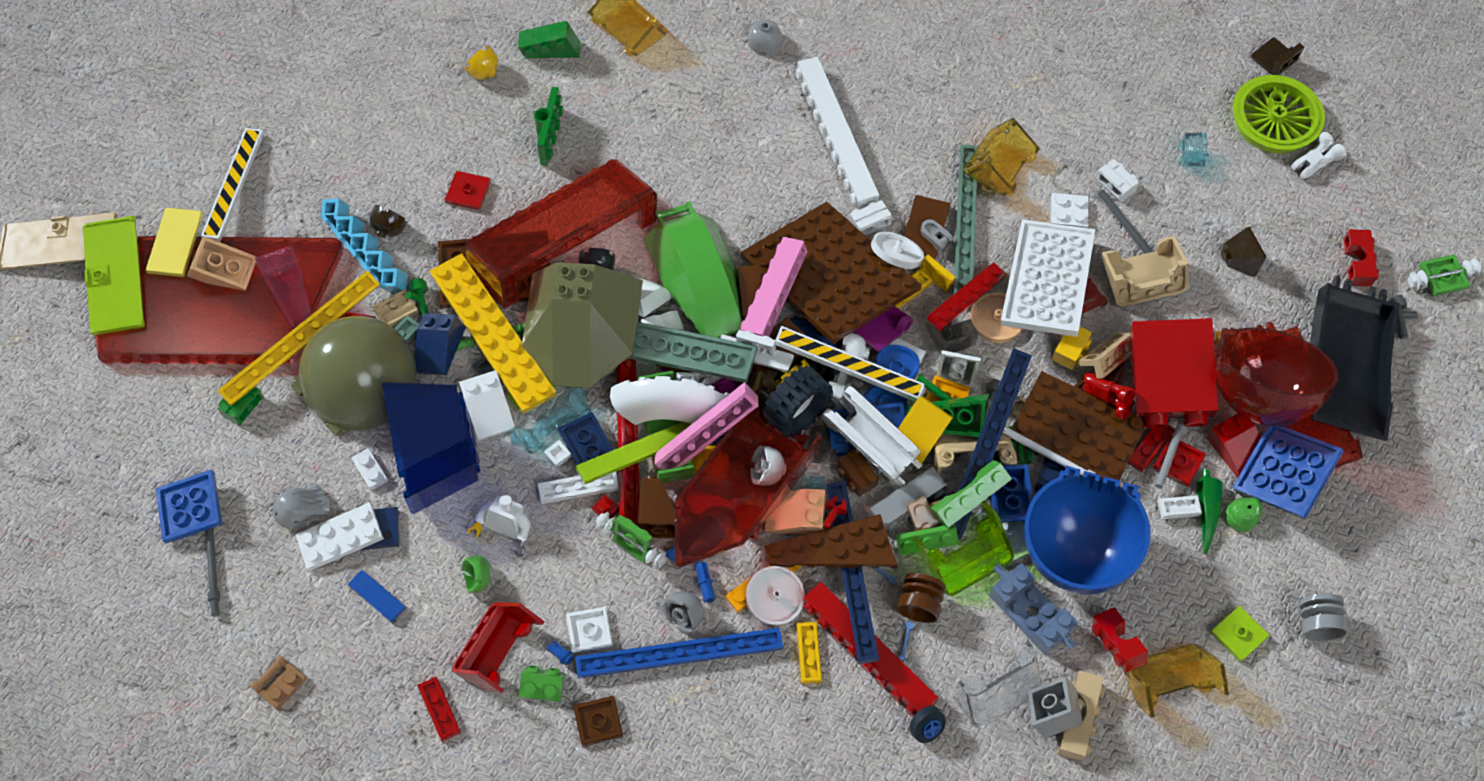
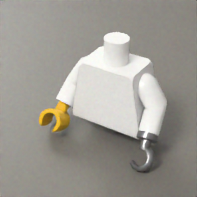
M507 495L497 496L494 501L490 500L484 504L475 519L477 522L468 529V534L475 529L477 531L475 538L478 537L483 530L481 525L484 524V527L517 540L519 542L518 547L522 549V553L518 554L515 551L514 554L522 557L525 554L523 544L527 542L530 530V521L524 513L523 506L513 502L511 497Z

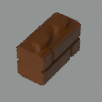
M854 449L837 460L836 472L841 478L844 477L846 479L849 490L852 493L855 492L860 497L867 493V491L875 488L878 485L879 478L862 455L856 452L857 449Z

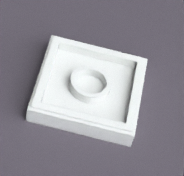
M606 606L566 614L572 654L613 647Z

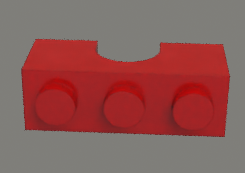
M1349 229L1343 238L1345 254L1355 255L1360 261H1353L1347 270L1348 279L1352 280V286L1371 287L1379 278V269L1376 268L1377 254L1374 253L1375 239L1372 237L1371 230Z
M1113 607L1093 616L1091 628L1096 637L1099 636L1105 650L1107 652L1110 651L1118 667L1121 666L1123 671L1127 673L1147 664L1148 650L1137 636L1131 639L1119 638V636L1125 634L1126 621L1117 609Z

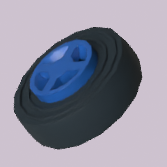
M934 706L921 709L910 722L909 730L911 735L920 743H928L935 740L945 728V715Z

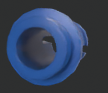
M556 640L550 643L547 651L558 658L562 665L570 664L574 658L572 651L566 650Z

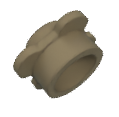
M990 179L983 180L978 193L994 198L998 184Z

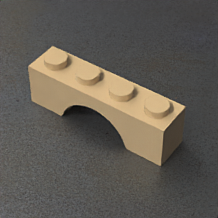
M1080 670L1076 674L1073 686L1077 689L1079 704L1083 711V724L1063 731L1057 751L1058 755L1080 762L1083 761L1085 756H1089L1092 744H1089L1090 736H1094L1096 724H1093L1094 717H1098L1101 708L1098 700L1099 697H1103L1105 685H1102L1103 677Z

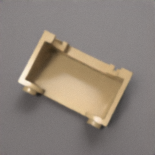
M1175 236L1161 239L1157 243V251L1121 259L1120 253L1116 250L1102 252L1103 264L1118 306L1123 307L1180 294L1187 290L1189 286V263Z

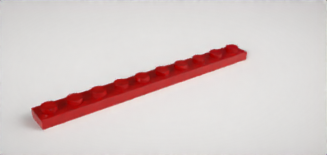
M628 358L616 368L617 384L627 380L630 382L637 381L636 360ZM617 412L618 448L638 440V424L634 425ZM639 462L618 471L619 515L632 520L636 526H638L640 500Z

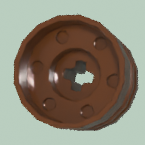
M907 574L901 589L903 594L900 595L898 600L897 612L913 621L921 623L937 622L941 610L940 602L944 599L946 585L941 580L926 574Z

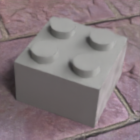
M1066 677L1028 691L1032 724L1044 738L1083 724L1077 689Z

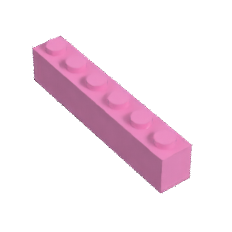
M783 237L781 243L777 245L776 254L770 260L769 269L762 278L760 289L756 291L754 302L748 308V315L741 323V331H750L762 337L770 336L808 252L804 241Z
M744 382L656 452L655 465L661 471L682 467L759 406L758 396Z

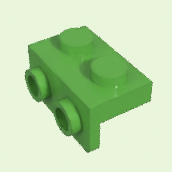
M534 665L524 668L521 672L519 697L560 702L562 699L563 679L566 673L560 672L561 670L558 668L542 670L539 666Z

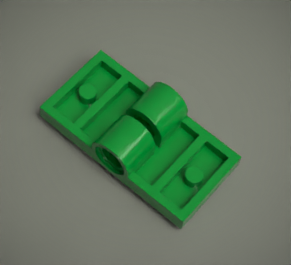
M559 87L551 88L547 107L539 108L534 112L538 138L537 148L540 165L548 166L549 159L553 157L552 146L556 144V130L559 131L560 129L559 118L564 113Z

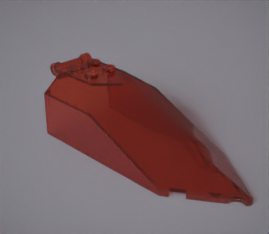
M758 407L732 426L676 498L675 567L681 568L744 545L788 496L819 453L822 437L818 435L808 449L803 448L809 436L806 434H796L792 438L796 439L797 443L786 438L783 434L776 431L772 424L769 426L765 424L759 417ZM759 446L772 447L783 456L786 472L775 484L761 486L754 484L751 480L750 469L754 468L755 462H752V458Z

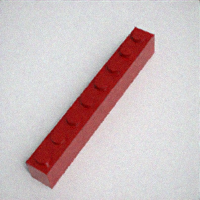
M820 582L803 597V608L809 615L813 614L818 619L817 622L823 629L827 628L832 633V637L837 643H842L847 648L846 651L852 658H857L849 609ZM875 635L879 661L861 664L862 668L868 673L871 672L876 677V682L881 687H886L891 692V697L896 702H901L911 717H914L918 711L925 707L934 706L939 697Z

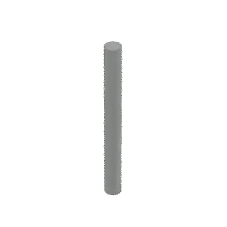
M1184 420L1178 421L1157 478L1155 487L1162 489L1176 453L1185 428Z

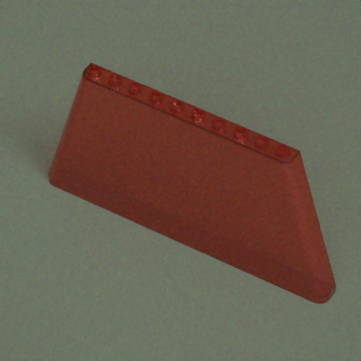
M137 236L145 327L95 335L97 357L106 364L113 362H122L124 364L141 362L143 364L199 363L203 365L208 363L221 365L227 363L239 365L252 363L315 313L343 255V244L336 238L222 237L220 243L258 257L247 288L243 291L207 284L187 276L201 242V237H196L184 277L148 274L146 267L156 236ZM293 357L284 364H291Z

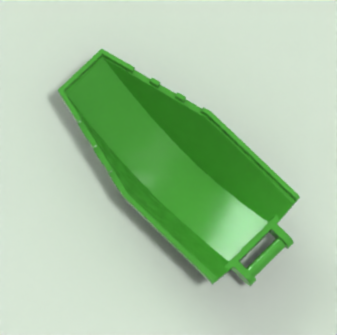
M690 201L685 202V205L665 211H655L658 224L644 238V242L663 287L669 290L677 307H680L685 312V316L691 319L701 335L720 338L721 335L730 336L736 334L738 330H741V323L743 322L737 269L713 218L695 212ZM684 212H688V214H684V215H681V216H678V217H674V218H671V219L664 220V218L671 217V216H674V215H677V214H681V213H684Z

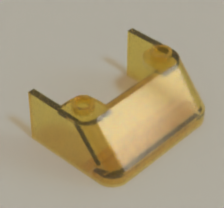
M1187 644L1148 656L1147 664L1127 673L1124 672L1137 706L1150 718L1155 717L1153 708L1158 704L1157 697L1193 686L1200 692H1209L1216 688L1224 695H1229L1224 663L1198 644Z

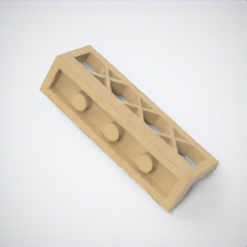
M1113 333L1080 359V366H1094L1096 378H1104L1131 356L1130 333Z

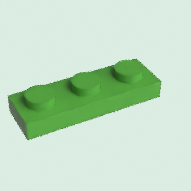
M955 524L949 528L939 526L896 535L899 556L959 544Z

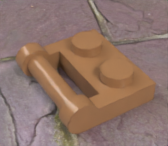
M278 655L271 667L256 682L253 681L250 685L258 695L277 711L307 680L301 672L281 655ZM281 667L286 669L266 691L262 689Z

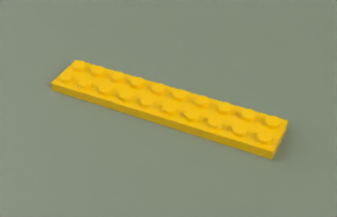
M462 253L429 270L430 275L494 371L496 370L498 377L523 414L557 395L535 360L523 348L522 341Z

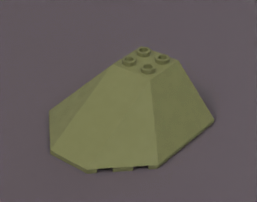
M557 262L532 274L522 346L535 360L553 386L591 389L600 379L609 375L621 362L633 355L643 280L594 264Z

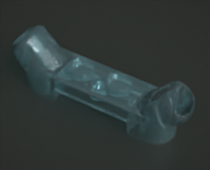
M580 388L571 390L567 405L556 409L552 415L546 419H541L531 429L514 428L511 434V443L514 446L524 447L529 454L537 452L545 446L543 438L571 419L574 421L591 413V408L586 404L587 393Z

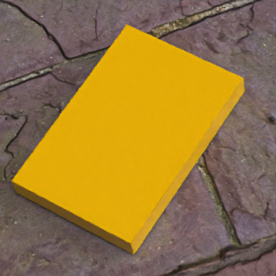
M920 395L898 427V430L920 450V454L916 459L921 464L953 417Z

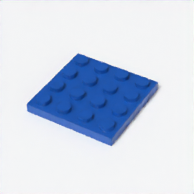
M1270 422L1232 488L1236 492L1249 497H1256L1263 503L1306 520L1344 451L1337 446Z

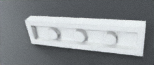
M614 472L586 485L580 476L538 483L541 504L618 491L619 485L617 474Z

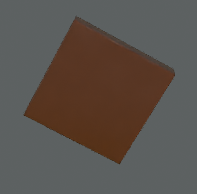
M614 695L573 705L582 747L623 737Z

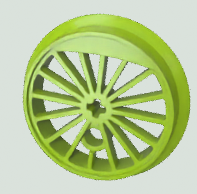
M1264 75L1253 78L1239 88L1233 100V114L1240 134L1251 145L1266 152L1277 154L1294 152L1313 142L1320 135L1324 127V108L1317 95L1303 83L1289 77ZM1265 92H1271L1269 98L1267 97ZM1259 94L1264 103H1262L1254 95ZM1287 96L1295 99L1287 107L1283 106ZM1250 100L1256 106L1248 104L1245 101ZM1297 103L1303 106L1302 108L1289 111ZM1244 109L1253 113H1244ZM1302 113H1308V116H1309V117H1305V116H1295V115H1299V114H1302ZM1300 123H1310V127H1307ZM1259 125H1263V126L1260 127L1258 130H1255V129L1253 128V127H1256V126H1259ZM1271 125L1267 136L1261 134L1262 131ZM1273 127L1275 130V139L1269 137ZM1297 130L1302 131L1306 134L1301 135ZM1280 132L1285 140H1280ZM1288 133H1290L1296 139H1291Z

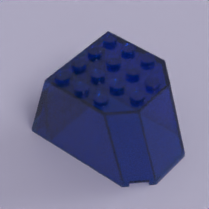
M382 383L399 478H404L407 491H403V495L411 514H415L479 481L478 473H481L479 455L476 450V440L472 430L473 425L463 392L458 391L457 385Z

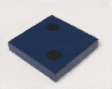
M398 507L374 509L384 539L360 550L398 547Z

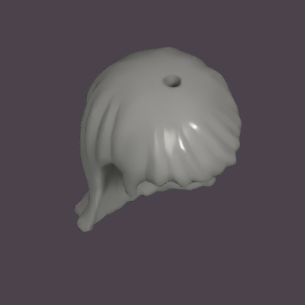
M312 484L307 489H290L278 496L273 505V517L281 526L293 528L303 524L304 520L311 516L328 515L331 507L330 500H328V497L325 496V491L318 484Z

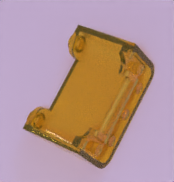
M597 0L587 12L592 16L590 20L597 26L601 24L625 47L624 51L630 57L632 55L638 56L665 37L669 32L636 0Z
M1013 117L994 127L985 135L963 171L968 177L1000 195L1011 196L1017 190V183L1013 181L1023 164L1031 163L1037 158L1036 154L1040 148Z

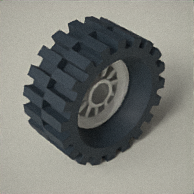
M808 366L800 367L798 371L794 370L791 372V376H786L783 379L784 381L776 386L775 392L772 391L770 394L771 398L766 401L765 404L767 406L763 409L765 419L786 438L795 437L796 434H801L803 429L807 430L811 423L814 424L817 421L816 418L822 415V410L827 408V402L832 398L833 387Z

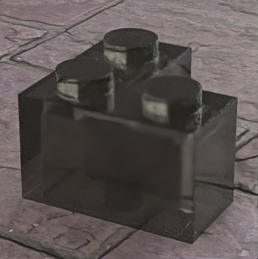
M971 319L954 325L951 322L941 331L928 320L926 323V328L940 355L942 350L955 353L976 345L978 332Z

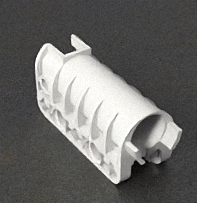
M849 386L842 393L839 404L850 415L844 420L837 412L834 413L828 408L821 415L820 419L824 420L832 430L843 435L846 438L845 441L847 443L850 442L857 449L856 452H861L868 459V463L871 462L879 469V473L882 472L890 479V483H893L900 489L906 483L899 476L911 462L918 469L922 466L916 459L920 454V450L859 392Z

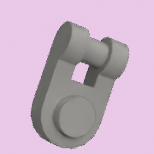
M926 220L922 223V236L933 244L937 251H941L946 243L949 244L953 241V236L936 221Z

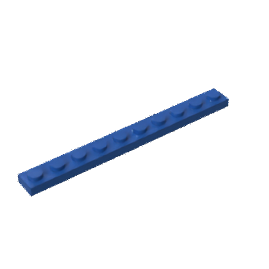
M780 628L575 656L577 676L580 679L783 650Z

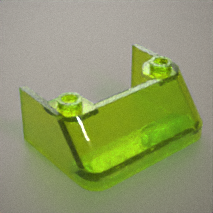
M985 501L981 502L986 518L980 520L976 525L978 537L948 555L944 556L938 548L929 550L918 537L914 539L925 564L932 575L946 585L945 594L949 596H954L996 572L993 568L1000 563L1002 567H1005L1014 559V551L997 512Z

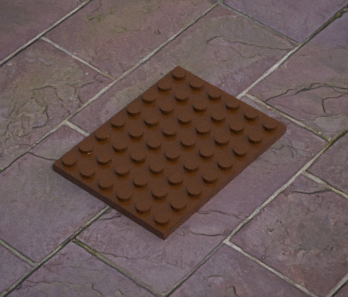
M827 201L740 252L741 258L750 266L760 265L761 272L766 274L769 269L770 260L774 258L777 245L781 243L783 237L804 241L808 252L786 300L832 344H835L921 290L922 286L904 268L894 266L878 257L871 248L872 240Z

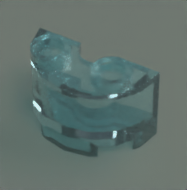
M1185 133L1184 138L1179 141V150H1182L1180 160L1182 167L1210 166L1209 154H1207V133Z

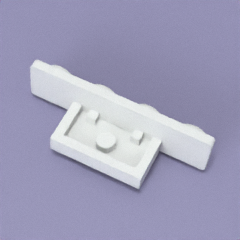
M738 330L736 338L727 335H721L720 337L721 339L756 345L758 350L754 359L755 364L788 372L794 359L793 354L776 350L775 340L768 336L762 337L750 331Z

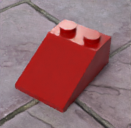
M1244 411L1213 427L1207 436V440L1237 478L1261 439L1256 426Z

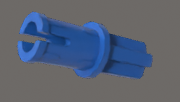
M699 562L696 564L699 579L697 584L701 588L703 602H713L716 600L712 586L713 579L710 578L707 563Z

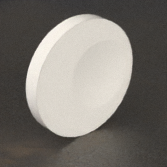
M879 232L875 234L871 242V248L878 257L897 267L917 268L924 258L923 251L916 243L896 233Z
M769 566L759 570L750 579L746 587L745 600L750 613L758 621L766 625L779 626L789 623L800 613L804 605L803 597L805 592L800 579L792 571L780 566Z

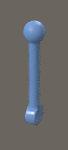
M873 568L888 579L890 585L896 584V577H890L880 568Z
M910 621L905 625L907 630L901 653L898 655L902 662L906 659L904 654L910 631L914 627V624Z

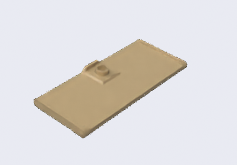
M116 212L77 217L56 216L51 217L49 220L4 224L0 241V270L85 261L82 225L116 219L118 215Z

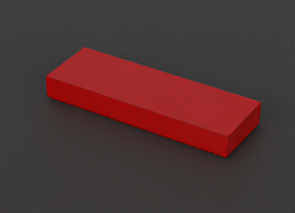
M1169 425L1163 428H1152L1133 451L1128 464L1142 473L1167 443L1170 436L1174 434L1175 429Z
M437 676L418 684L419 691L441 741L443 742L460 734V728Z

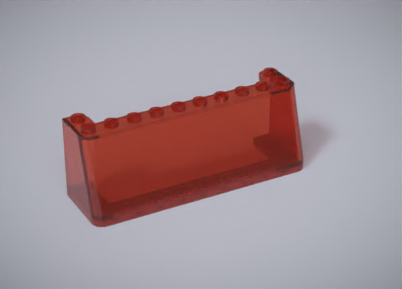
M611 159L606 164L594 168L590 173L578 177L572 183L562 186L561 189L554 193H549L538 202H533L529 207L517 211L511 217L501 220L495 226L485 229L477 236L470 237L465 245L467 262L501 307L506 309L520 301L518 280L637 211L638 226L641 230L657 221L655 211H657V193L618 159Z

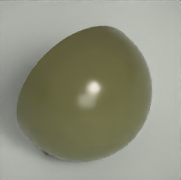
M348 316L326 324L311 337L303 350L299 363V374L294 377L296 381L291 387L299 396L303 395L302 400L324 424L329 422L327 427L335 436H338L341 432L345 435L350 430L361 431L376 428L395 418L406 407L414 393L417 381V367L414 355L407 341L392 326L372 317Z

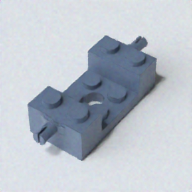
M1000 563L993 568L1001 579L991 588L989 596L1044 655L1049 653L1060 642H1063L1069 650H1072L1077 645L1071 640L1069 635L1076 629L1079 622L1065 608L1059 611L1033 584L1036 577L1022 563L1008 572ZM1029 607L1035 608L1037 615L1030 616L1026 609Z

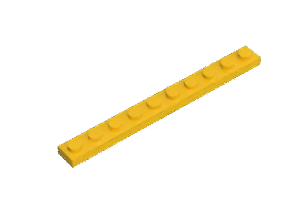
M367 270L217 390L218 393L230 406L234 405L302 350L320 328L336 319H340L380 287V283Z

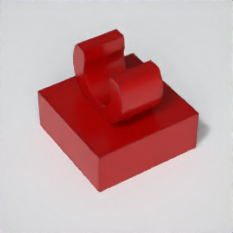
M604 494L592 507V511L598 516L601 513L609 512V518L611 519L619 511V505Z

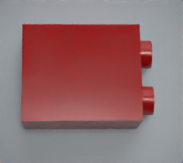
M1212 318L1132 321L1130 328L1133 389L1136 391V396L1133 399L1135 401L1134 415L1144 419L1145 428L1167 427L1169 418H1184V426L1186 427L1208 425V417H1214L1218 411Z

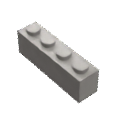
M931 467L871 507L869 517L881 514L886 532H891L903 520L908 521L911 519L906 504L924 496L929 505L934 499L938 500L946 494L947 483L934 467Z

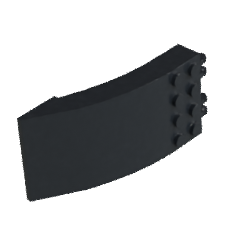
M1335 276L1332 284L1327 283L1318 289L1308 356V397L1311 421L1387 441L1393 404L1391 403L1392 353L1400 303L1388 302V292L1385 289H1382L1379 297L1375 298L1376 287L1374 286L1369 288L1367 295L1351 291L1352 280L1346 279L1343 288H1340L1341 277Z

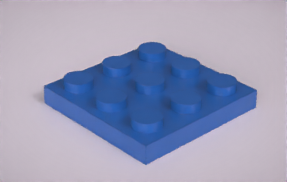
M208 470L155 488L161 535L164 543L167 544L222 525L214 471Z

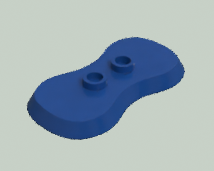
M888 345L880 350L876 356L877 365L911 379H914L919 372V357L913 350L907 347ZM873 385L864 397L872 406L903 402L905 416L907 414V398Z

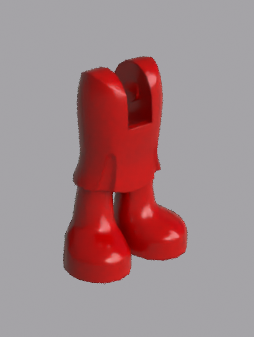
M1085 373L1083 391L1103 400L1107 404L1115 405L1117 407L1116 416L1121 420L1126 419L1135 404V401H1133L1136 396L1135 389L1129 386L1118 385L1116 382H1111L1104 378H1096L1095 373Z

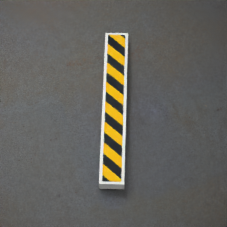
M245 128L202 231L201 238L205 236L218 242L221 241L263 138V130Z
M781 326L775 340L777 346L916 402L922 393L924 384L786 327Z

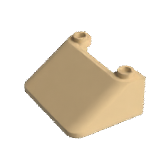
M1002 433L996 448L999 459L1005 465H1017L1016 452L1011 438ZM942 434L932 448L934 469L940 475L942 468H948L953 464L954 453L973 452L979 437Z

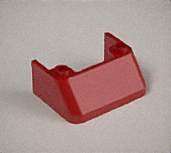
M493 603L487 609L456 659L452 672L486 691L502 693L504 689L499 686L500 674L496 671L516 638L528 636L532 631L533 624L543 625L545 621L521 603Z

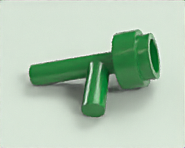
M416 278L409 282V291L406 293V298L418 301L421 316H423L424 313H428L424 293L428 291V286L423 278Z

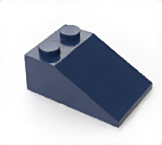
M423 314L417 328L415 362L417 373L447 375L466 328L456 315Z

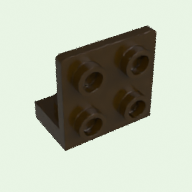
M1273 37L1254 51L1250 57L1270 74L1280 75L1299 60L1305 47L1298 43L1295 47L1291 46L1288 49Z

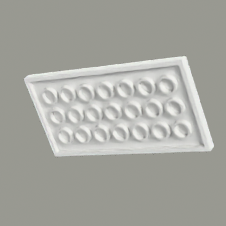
M1022 220L1001 318V326L1078 337L1095 229Z

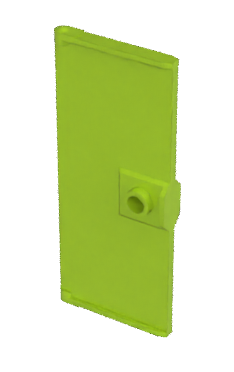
M132 215L83 224L86 267L85 283L88 295L90 334L99 335L145 327L136 216Z

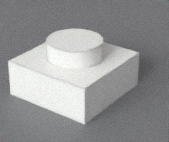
M560 440L544 451V455L556 468L572 457L569 450Z

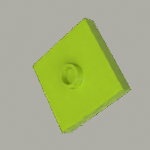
M1240 605L1210 632L1239 662H1242L1270 636Z

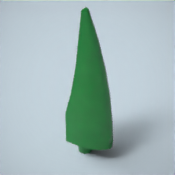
M1203 469L1202 478L1196 482V495L1199 497L1202 510L1200 521L1203 555L1207 554L1215 534L1223 491V482L1217 478L1210 477L1209 469Z

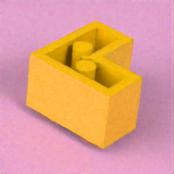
M1079 326L1078 337L1064 335L1054 352L1052 361L1073 370L1076 364L1080 365L1079 360L1087 355L1092 340H1090L1092 332Z

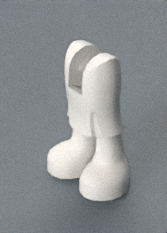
M1323 132L1317 138V146L1297 159L1292 164L1291 169L1296 172L1305 165L1307 168L1300 174V177L1304 180L1312 176L1320 168L1326 167L1328 163L1342 160L1346 157V150L1341 144L1333 146L1332 136L1327 132Z

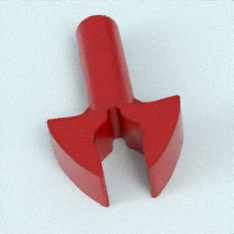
M837 497L825 503V509L830 510L823 523L825 528L829 529L837 514L846 515L845 499L837 507H835Z

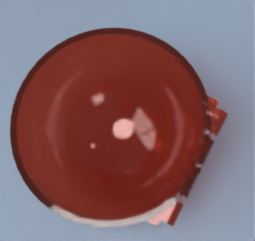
M1253 327L1221 329L1219 345L1215 356L1216 382L1224 400L1240 416L1265 426H1286L1296 424L1311 417L1330 398L1338 381L1337 368L1332 360L1316 346L1294 335L1273 329Z

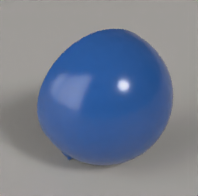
M1066 465L1065 471H1060L1058 478L1043 486L1029 505L1024 524V540L1028 555L1038 572L1050 583L1063 590L1085 595L1113 590L1124 584L1136 573L1149 549L1150 523L1147 513L1140 502L1141 493L1137 492L1139 486L1124 482L1123 487L1119 486V480L1105 476L1102 478L1100 475L1084 471L1083 475H1079L1080 469Z

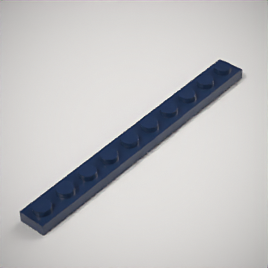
M1013 348L958 492L968 486L976 478L977 472L992 461L1032 355ZM973 509L954 523L958 540H961Z
M846 481L826 484L829 500L837 497L835 507L841 505L843 499L846 501V515L837 514L833 526L852 522L853 518ZM862 566L858 568H841L858 664L879 661Z

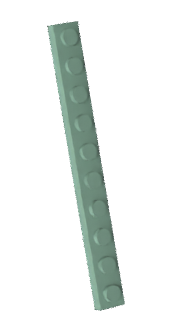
M960 145L954 276L956 278L953 285V295L973 279L978 146Z

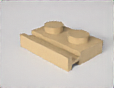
M406 289L372 306L378 319L392 327L399 324L406 315L412 317L418 314L419 311L414 302L406 298Z

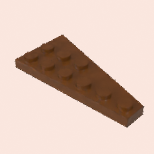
M881 514L764 546L769 566L795 567L796 565H803L810 568H815V566H826V568L871 566V568L890 567V569H898Z

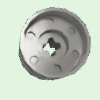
M1315 594L1302 598L1299 601L1300 615L1304 618L1301 622L1304 638L1312 641H1330L1340 639L1348 634L1347 620L1343 617L1345 614L1343 597L1336 594Z

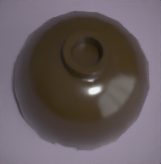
M374 205L370 214V224L376 230L375 234L384 239L386 236L395 237L401 234L408 221H405L404 217L390 209L383 211V206Z

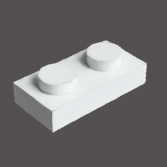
M369 448L351 457L370 491L388 482L387 477Z

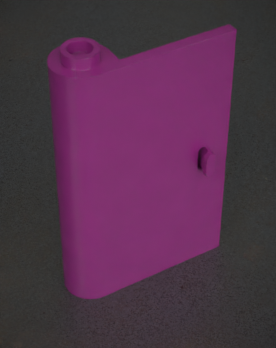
M894 306L852 333L860 335L867 344L879 352L905 334L912 326L914 319Z

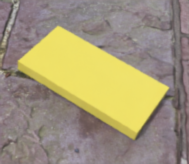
M165 207L146 267L148 274L185 276L203 217L202 211Z

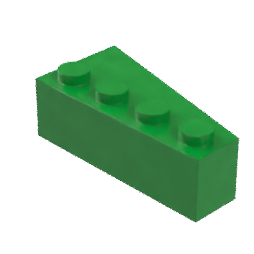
M989 394L932 402L953 417L942 434L979 437L988 414ZM911 405V406L909 407V409L907 410V414H908V412L910 411V409L912 408L913 405Z

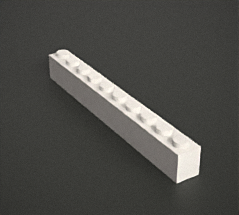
M818 56L798 61V68L795 70L797 79L801 80V87L803 92L807 94L808 104L810 107H813L814 118L820 123V132L825 135L826 146L831 149L833 161L837 162L838 173L844 178V187L850 192L851 203L855 204L856 208L862 209L870 202H878L879 193Z

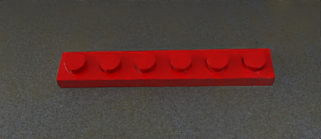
M993 262L931 312L926 319L941 331L1001 282L1007 273Z

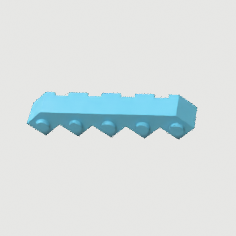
M323 199L321 218L331 227V230L345 244L349 252L360 262L364 270H368L380 283V288L389 293L405 290L407 288L408 274L398 268H392L393 256L384 251H377L379 239L369 233H363L364 222L354 216H349L350 205L340 199Z

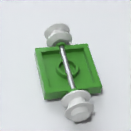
M1455 254L1422 261L1418 265L1420 271L1417 274L1415 272L1410 273L1408 284L1414 290H1418L1419 287L1424 289L1428 285L1433 296L1465 290L1470 286L1468 279L1472 276L1478 277L1480 275L1482 265L1478 260L1471 259L1470 262L1468 260L1463 261L1461 267Z
M609 512L598 516L595 522L597 524L596 529L603 528V534L613 532L612 541L643 563L646 562L648 564L652 562L653 569L661 568L667 559L665 557L666 552L664 551L660 554L658 552L659 547L650 549L652 536L646 530L640 529L632 520L622 515L610 519Z

